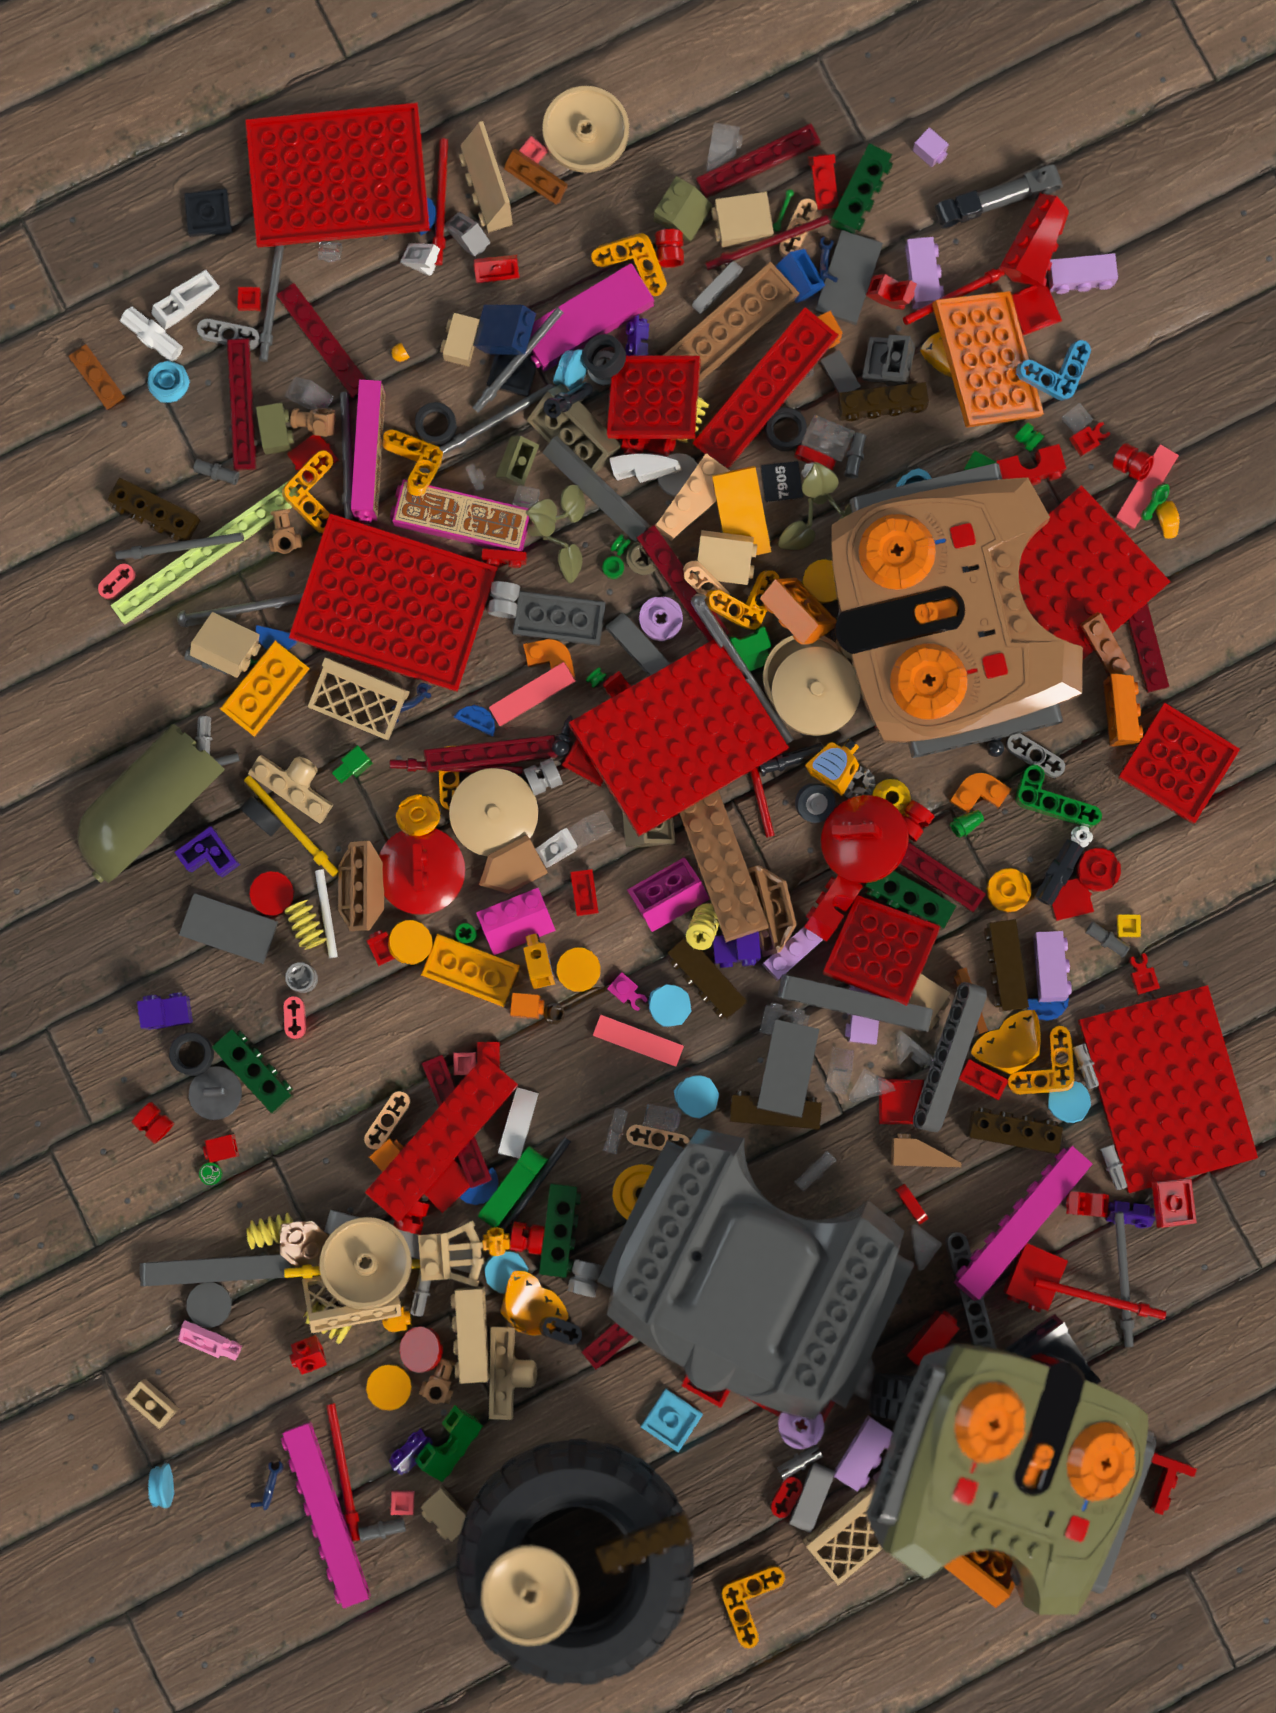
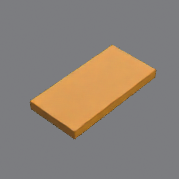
M751 466L711 475L722 532L754 537L753 544H757L756 555L771 552L756 467Z
M274 641L221 706L220 710L255 737L310 668L277 641Z
M437 934L421 976L505 1007L520 966Z

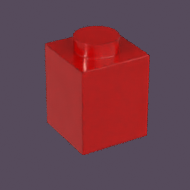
M235 1134L206 1140V1146H203L205 1159H209L210 1163L239 1156Z

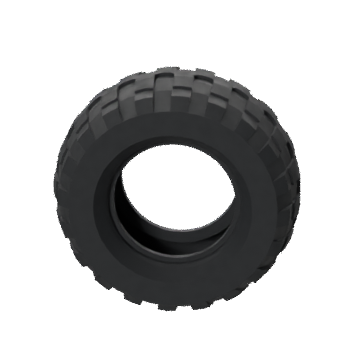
M569 1439L566 1441L543 1443L511 1458L484 1483L471 1503L462 1525L457 1546L456 1573L458 1588L467 1617L483 1638V1642L495 1655L501 1656L518 1672L542 1678L548 1683L563 1685V1683L593 1685L600 1683L602 1680L614 1676L620 1677L631 1672L637 1665L647 1658H651L661 1649L666 1639L678 1626L684 1614L693 1585L694 1552L692 1538H690L691 1542L681 1547H678L677 1544L668 1547L669 1551L662 1555L656 1556L654 1553L646 1556V1561L637 1565L633 1564L625 1587L613 1601L596 1611L574 1614L566 1629L548 1642L537 1645H522L501 1636L488 1621L483 1608L482 1590L486 1575L500 1556L514 1548L520 1547L527 1531L541 1517L561 1508L583 1507L607 1516L624 1534H627L683 1511L670 1486L642 1459L612 1444L588 1441L587 1439Z

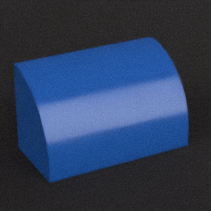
M805 248L790 252L776 265V268L799 292L795 299L796 303L811 297L825 286Z

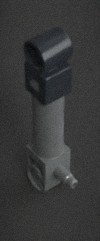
M1049 165L1025 173L1023 178L978 193L974 190L956 196L955 201L954 199L941 201L934 206L941 228H949L959 222L963 223L981 217V214L1026 198L1032 200L1038 198L1040 194L1054 193L1061 189L1063 184L1056 165Z

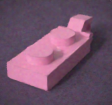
M188 1321L183 1322L178 1337L180 1342L217 1358L225 1356L236 1361L242 1345Z

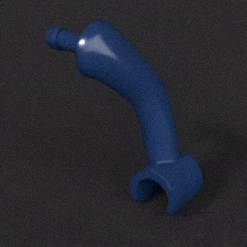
M823 236L819 245L822 250L819 265L820 278L822 281L828 278L837 283L838 278L828 274L829 251L832 249L833 240L830 245L826 246L823 244L825 236Z
M420 683L417 687V695L404 701L400 713L415 707L424 698H431V694L427 692L431 686L426 683ZM397 704L390 708V712L395 710Z
M279 1461L280 1466L278 1470H273V1463H269L270 1474L264 1490L263 1502L250 1503L252 1508L263 1506L264 1511L269 1508L277 1474L281 1473L284 1468L281 1461Z

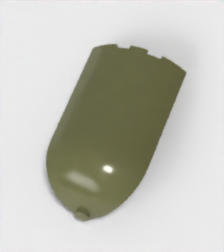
M172 724L86 809L78 827L79 849L87 864L94 870L92 875L100 883L103 881L110 883L225 770L205 750H197L195 748L197 746L196 742L186 733L183 734L181 729L175 724Z

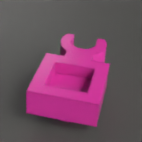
M623 973L607 988L623 1004L630 1000L632 1008L636 1011L640 1010L635 1005L637 999H642L644 1002L648 1001L644 995L635 993L638 986Z

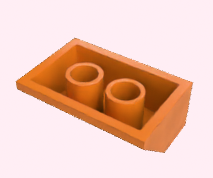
M797 578L775 579L760 597V600L765 604L764 607L770 613L775 614L779 619V623L784 628L789 629L793 634V638L800 644L816 642L838 624V621Z
M1111 674L1103 682L1110 747L1135 745L1140 742V738H1143V728L1138 722L1141 708L1140 704L1136 703L1138 683L1134 682V676Z
M983 1549L968 1552L944 1566V1568L995 1608L1010 1597L1015 1587L1010 1575L1013 1562L1003 1551Z

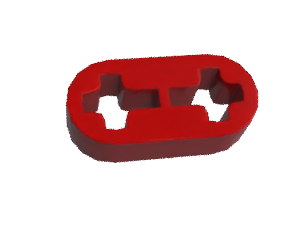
M798 445L794 457L807 464L817 462L826 466L831 471L836 463V460L832 457L803 445Z
M905 1184L895 1189L919 1225L929 1219Z
M789 1476L782 1481L771 1501V1511L776 1517L785 1518L790 1514L802 1492L800 1479L795 1476ZM796 1481L797 1491L792 1490L789 1496L786 1495L788 1492L786 1484ZM786 1498V1511L781 1510L780 1513L777 1512L775 1504H780Z

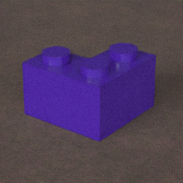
M212 826L175 851L184 867L191 873L207 861L222 878L240 866L238 860Z
M759 931L725 942L724 936H715L713 941L714 964H719L720 968L733 967V963L742 962V966L755 965L756 961H759L761 958Z
M183 993L169 994L170 998L161 999V996L156 995L144 996L143 1001L137 1002L140 1028L153 1030L193 1023L190 997L183 996Z

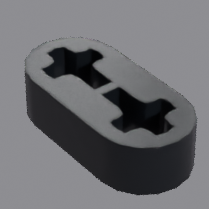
M545 1317L539 1324V1330L543 1336L563 1344L575 1345L582 1338L581 1329L577 1325L556 1317ZM547 1323H552V1326L557 1327L558 1331L549 1332V1329L546 1327ZM572 1330L575 1337L569 1339V1336L563 1334V1331Z

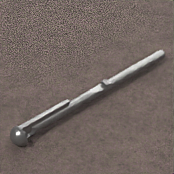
M303 593L185 614L183 610L178 614L177 621L183 627L204 624L212 612L226 619L236 618L235 614L262 610L269 607L280 608L284 605L300 603Z
M701 593L695 594L691 600L692 607L719 648L723 646L736 667L740 669L746 679L745 681L749 683L785 742H791L793 737L705 603L704 599L707 597Z

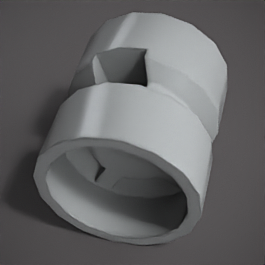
M492 582L491 596L494 599L489 601L488 614L501 618H515L518 605L514 601L519 597L520 586L509 582Z
M552 758L541 762L539 767L533 765L523 770L535 796L546 792V787L553 789L563 784Z
M295 963L288 968L285 980L291 989L300 993H307L316 987L318 975L313 967L305 963Z
M575 1259L572 1268L575 1276L570 1278L567 1291L595 1297L598 1288L595 1279H599L603 1266Z

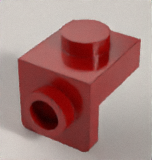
M646 439L643 451L668 457L669 452L674 451L677 439Z
M620 671L610 676L603 683L604 689L611 698L631 687Z
M379 930L369 935L371 939L366 942L378 966L395 959L388 948V932L383 933L382 930Z

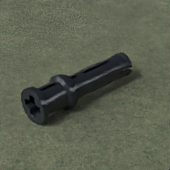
M584 382L567 393L561 392L555 395L554 398L547 399L544 403L545 413L551 418H556L561 412H567L571 409L572 404L591 395L590 393L593 392L592 385Z
M821 743L779 754L758 767L760 775L764 777L766 773L777 770L781 772L790 765L809 761L823 749Z

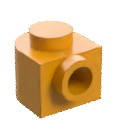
M402 1306L401 1316L382 1319L383 1326L390 1332L407 1330L408 1324H411L410 1312L405 1311V1306Z

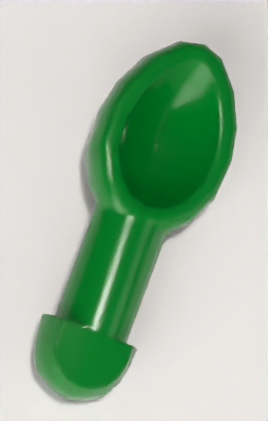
M1162 483L1153 490L1151 501L1146 509L1141 512L1143 520H1150L1156 507L1166 501L1170 491L1168 484Z

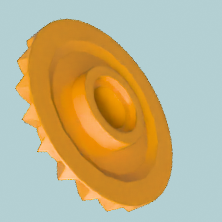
M645 1164L631 1166L625 1169L615 1181L613 1201L618 1212L627 1220L638 1200L635 1195L636 1190L645 1186L653 1166Z

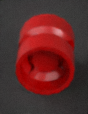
M664 229L656 232L655 244L658 248L656 256L660 266L673 268L683 265L684 250L681 248L683 246V232L677 229Z
M1125 443L1115 455L1113 468L1124 474L1129 472L1130 477L1141 482L1149 475L1155 458L1144 451L1139 452L1138 448Z
M911 800L904 810L905 815L903 817L908 827L909 839L917 842L924 832L922 828L928 827L935 816L923 805Z
M149 1102L139 1111L131 1123L139 1131L145 1130V1136L153 1144H156L170 1131L175 1123L167 1115H161V1110L153 1102Z
M418 1201L399 1223L395 1220L393 1226L405 1232L421 1235L424 1225L422 1218L426 1217L430 1204Z
M514 1221L510 1251L523 1252L526 1249L529 1254L541 1255L545 1226L533 1224L531 1227H528L527 1223Z

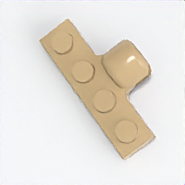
M260 755L248 773L319 824L324 821L334 805L311 789L310 783L317 773V767L306 758L300 756L294 758L289 768L283 770L263 755Z
M491 1327L489 1419L512 1420L514 1389L516 1387L530 1388L536 1382V1363L533 1360H518L515 1358L514 1327Z

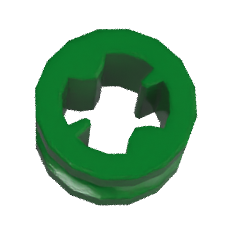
M621 534L610 550L612 552L616 551L617 555L621 556L631 540H625L624 535Z
M598 667L589 675L586 682H590L592 684L591 687L595 689L607 677V674H603L601 668Z
M463 923L457 927L455 935L460 942L468 944L475 940L476 930L472 925ZM463 928L466 930L471 929L472 934H469L471 935L469 939L461 938L460 933H463L461 932Z

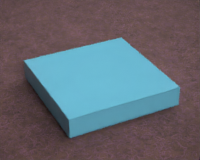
M665 1388L642 1423L641 1428L679 1452L703 1416V1413Z

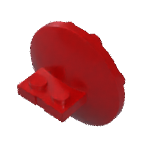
M872 795L856 796L842 802L828 816L821 834L822 853L829 867L842 878L856 883L874 882L889 875L901 863L908 846V827L901 812L886 799Z
M436 828L422 836H411L400 831L386 842L379 854L383 862L384 896L392 905L404 912L415 915L438 912L451 904L462 889L465 879V862L462 852L450 836Z

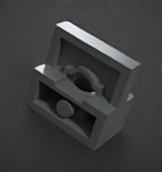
M889 335V338L870 337L862 376L863 380L885 382L887 386L909 384L915 345L911 337L901 335Z

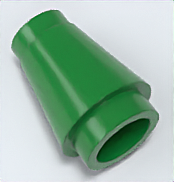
M979 810L956 817L950 823L951 830L958 838L966 837L984 821V816Z

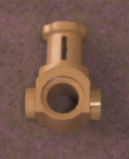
M297 408L292 410L290 417L292 428H298V426L306 427L313 435L325 437L335 433V409L317 408L310 412H303Z
M290 509L270 512L275 523V529L272 530L274 537L269 539L271 552L286 554L302 547L301 535L295 533L294 527L290 526L288 515ZM282 537L290 540L291 546L289 549L281 546Z
M441 1358L434 1375H430L428 1382L423 1381L419 1395L426 1397L431 1403L437 1404L441 1402L450 1404L454 1391L450 1390L452 1382L449 1378L456 1362ZM434 1386H438L442 1390L440 1399H434L431 1396V1389Z

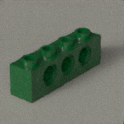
M870 143L868 144L832 217L830 226L855 234L857 230H862L866 221L863 218L865 212L870 213L875 203V200L872 198L875 193H880L884 181L881 180L884 174L889 175L894 164L891 162L892 153ZM874 169L878 174L870 175L867 171ZM865 188L868 190V193L861 194L858 189ZM857 207L859 212L852 213L849 208Z
M895 871L880 880L866 883L864 886L868 890V895L876 899L882 897L887 900L886 904L896 910L900 907L907 911L906 913L939 925L941 931L947 925L957 906ZM886 882L894 884V893L889 894L884 890ZM905 893L913 894L915 898L913 904L904 902L903 896ZM928 903L934 907L932 915L924 913V904Z
M231 1029L212 1048L271 1114H275L294 1097L291 1092L293 1090L292 1086L285 1079L281 1081L276 1076L278 1071L271 1063L265 1064L261 1059L263 1054L255 1046L251 1048L246 1043L249 1039L241 1030L237 1032ZM239 1047L245 1050V1056L241 1060L235 1057V1051ZM253 1064H258L260 1073L254 1077L250 1074L249 1069ZM269 1080L275 1083V1089L271 1093H267L264 1089L265 1083Z
M550 1184L539 1275L566 1278L567 1273H572L573 1259H569L570 1250L575 1249L576 1237H572V1229L577 1228L579 1214H574L575 1205H580L581 1192L577 1191V1186ZM564 1201L570 1205L569 1213L560 1214L558 1212L557 1205L560 1202ZM558 1224H563L567 1228V1234L563 1237L557 1236L554 1232L555 1226ZM561 1247L565 1253L562 1259H555L552 1256L553 1248Z

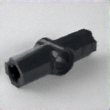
M1068 839L1066 840L1059 855L1053 860L1047 870L1046 877L1035 895L1038 901L1052 906L1061 888L1066 885L1073 873V867L1084 849L1080 844Z

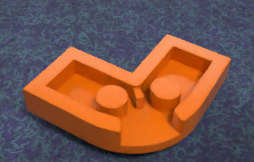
M546 639L523 644L528 667L550 662V667L553 669L565 662L574 679H576L570 652L561 642Z
M976 773L970 775L962 782L949 802L965 813H969L981 796L999 808L1011 791V788L989 774Z

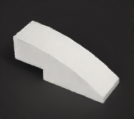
M205 270L171 290V294L168 297L154 304L152 315L163 329L166 330L199 307L219 289V285Z
M630 454L609 458L613 475L617 481L636 475L641 483L682 471L677 460L664 456Z
M521 1088L516 1089L498 1153L515 1158L521 1157L539 1093Z

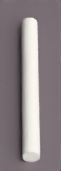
M316 870L315 874L325 936L327 938L329 958H336L338 955L324 870Z

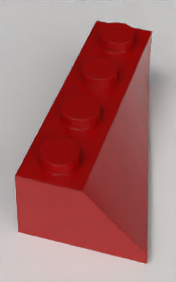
M1039 195L1002 261L1000 268L1012 282L1045 287L1047 281L1045 275L1051 269L1052 262L1050 260L1053 252L1057 251V238L1062 235L1069 213L1067 207L1056 195Z

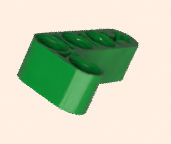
M1031 765L1023 771L1015 796L1018 806L1079 826H1087L1088 828L1094 827L1101 821L1102 812L1098 807L1042 790L1041 787L1045 773L1040 766ZM1029 771L1037 773V781H1031L1028 778ZM1022 792L1031 794V802L1023 801L1021 797ZM1048 798L1053 802L1052 809H1047L1043 806V799ZM1065 805L1073 807L1074 814L1072 816L1064 812ZM1091 812L1092 817H1094L1095 819H1093L1092 821H1088L1089 817L1085 815Z
M528 1146L477 1217L492 1228H497L548 1159L531 1146Z

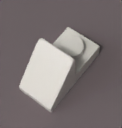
M409 243L400 262L424 274L432 275L440 248L434 244Z
M565 828L537 847L536 851L545 867L548 868L574 853L578 846L569 830Z

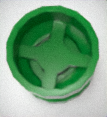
M1028 422L1015 435L1014 439L1018 442H1023L1025 449L1032 452L1045 436L1041 432L1034 431V426Z

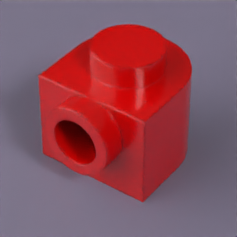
M623 439L620 449L624 451V455L642 454L646 439Z

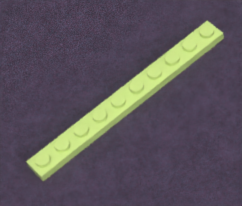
M288 482L209 537L242 532L245 541L274 521L273 516L270 514L271 511L292 508L282 495L283 487ZM296 487L288 488L290 490L289 496H298L296 494L298 490ZM244 541L190 549L117 600L111 607L121 621L126 624Z

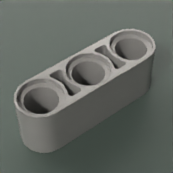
M815 1462L812 1463L803 1484L802 1492L791 1514L790 1525L811 1533L833 1480L834 1470Z

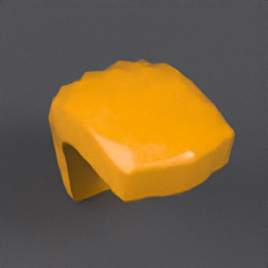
M1165 501L1159 504L1155 511L1162 527L1164 538L1171 539L1178 534L1180 524L1179 513L1173 501Z

